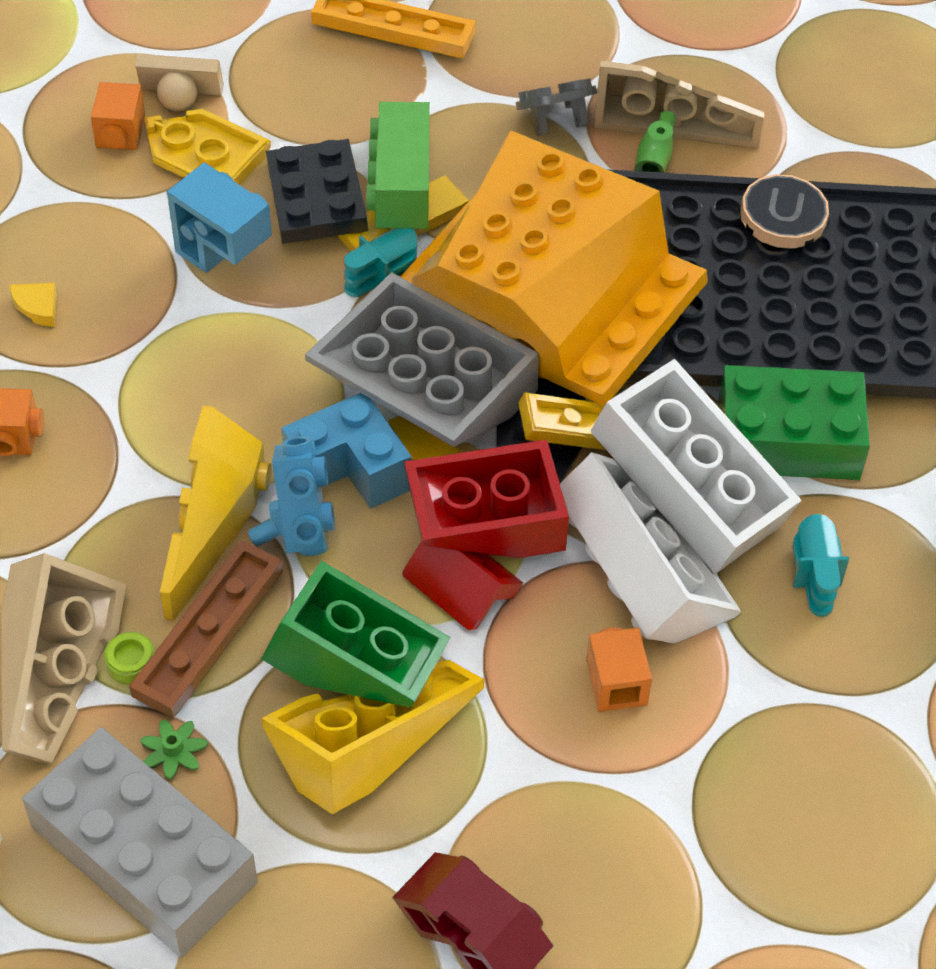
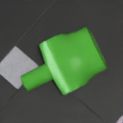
M662 111L658 121L650 124L638 145L634 171L665 173L668 170L673 152V127L676 120L674 113Z

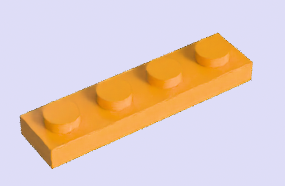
M317 0L311 11V21L315 25L461 59L464 58L470 46L476 28L475 20L387 0Z

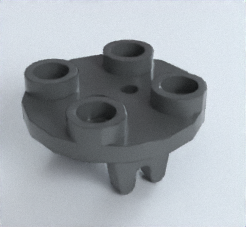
M590 78L558 84L559 92L553 94L550 87L519 92L520 101L515 102L517 110L530 108L537 136L549 134L546 113L552 112L550 104L563 101L565 108H572L576 127L588 126L585 97L597 94L596 85L592 86Z

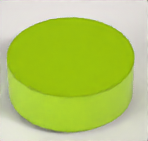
M137 632L122 633L111 639L104 650V660L108 674L119 683L131 684L155 653L151 640Z

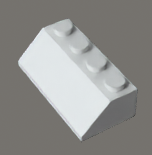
M591 452L560 483L569 514V523L577 528L586 542L584 544L585 551L596 563L601 565L609 578L607 581L608 587L617 598L624 601L633 615L631 618L634 628L639 627L640 634L644 638L675 644L734 619L742 612L717 574L708 567L615 459Z

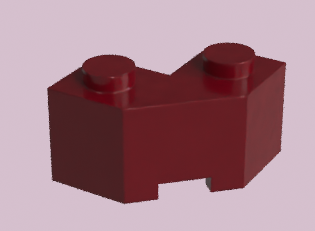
M434 852L392 897L422 938L451 945L468 969H534L554 946L541 928L543 920L532 907L520 902L483 873L472 860L463 855L457 857Z

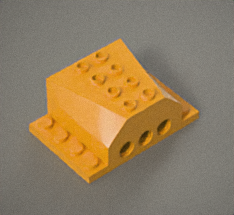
M511 130L478 192L400 276L539 353L538 376L602 406H605L614 397L708 282L706 269L668 253L659 190Z

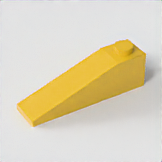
M203 405L188 457L189 462L193 463L191 489L182 487L179 499L181 506L179 529L183 532H174L172 534L160 588L164 618L174 621L255 510L260 490L267 491L270 485L272 465L265 462L263 442L212 406Z
M445 660L436 663L412 708L348 694L322 701L321 696L317 693L302 697L262 717V727L297 791L333 815L369 795L485 688V679L451 660Z

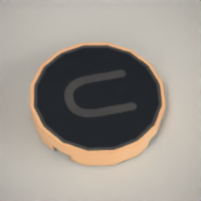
M774 174L759 178L748 186L740 207L741 220L745 227L748 224L754 230L753 236L761 242L779 248H798L804 246L805 241L813 238L815 241L821 237L829 217L828 201L821 190L809 181L793 175Z

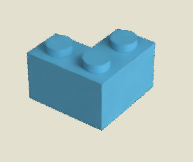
M205 162L167 191L175 252L205 273H208L223 259H227L236 265L272 235L270 207L265 199L257 193L249 192L234 182L228 174L217 171Z
M358 393L281 427L282 442L292 437H310L315 443L316 456H325L328 485L348 476L370 509L410 491L404 461H411V455L373 401L362 393Z

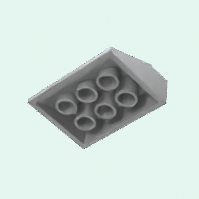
M392 272L305 354V361L453 447L512 418L519 410L518 402L523 394H534L538 390L539 353Z

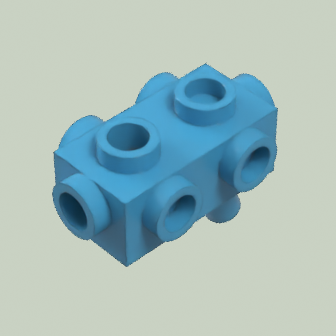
M292 437L284 440L282 445L275 446L272 466L278 500L269 502L270 519L249 529L248 534L256 547L282 535L285 541L286 553L299 552L303 556H315L328 550L327 533L328 531H335L332 502L323 501L321 486L328 485L327 464L325 456H316L315 443L310 437Z

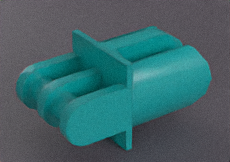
M394 228L370 242L363 236H360L359 247L344 257V266L346 267L344 271V278L346 280L344 289L346 294L351 297L362 296L375 289L391 272L397 276L404 273L417 259V234L414 229Z
M814 514L806 517L799 524L798 532L793 539L792 549L796 568L793 588L805 587L809 610L816 616L824 617L833 610L837 590L843 583L849 556L842 555L840 539L837 536L835 524L827 516Z

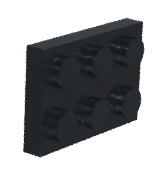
M349 139L326 140L321 143L295 147L284 146L280 149L266 151L282 244L368 231L367 215Z

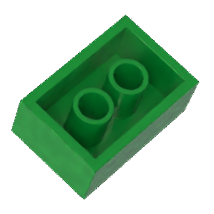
M724 365L718 397V408L780 476L847 480L861 479L870 448L864 372Z

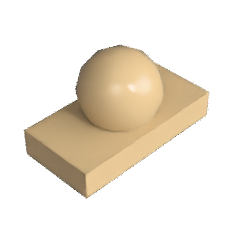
M137 54L135 68L141 89L157 91V98L167 110L174 112L187 110L193 106L197 94L222 96L224 82L220 61L217 59Z

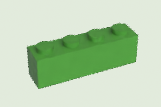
M379 102V117L370 118L366 203L367 211H375V228L428 229L430 102Z

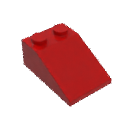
M547 440L404 461L423 546L513 558L566 551L569 514Z

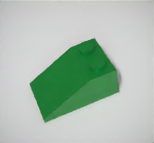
M321 560L281 620L261 660L306 686L412 708L451 637Z

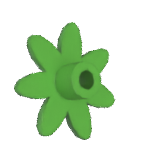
M163 719L159 723L161 737L145 736L141 738L142 745L154 751L146 757L144 763L150 768L157 767L163 763L164 775L170 780L174 778L179 763L192 771L199 769V763L192 753L205 749L208 746V741L202 738H190L194 730L193 721L185 722L175 731L173 726Z

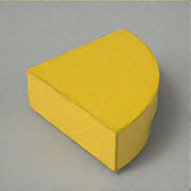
M55 283L10 284L12 301L17 311L31 318L33 323L37 325L55 327L57 299Z

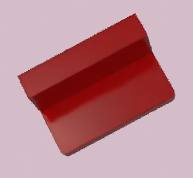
M422 540L402 571L403 577L469 631L478 629L495 600L514 599L523 585L520 579L489 554L423 546Z

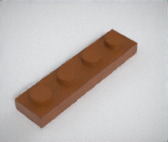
M241 540L129 685L131 697L174 719L284 571L283 560Z

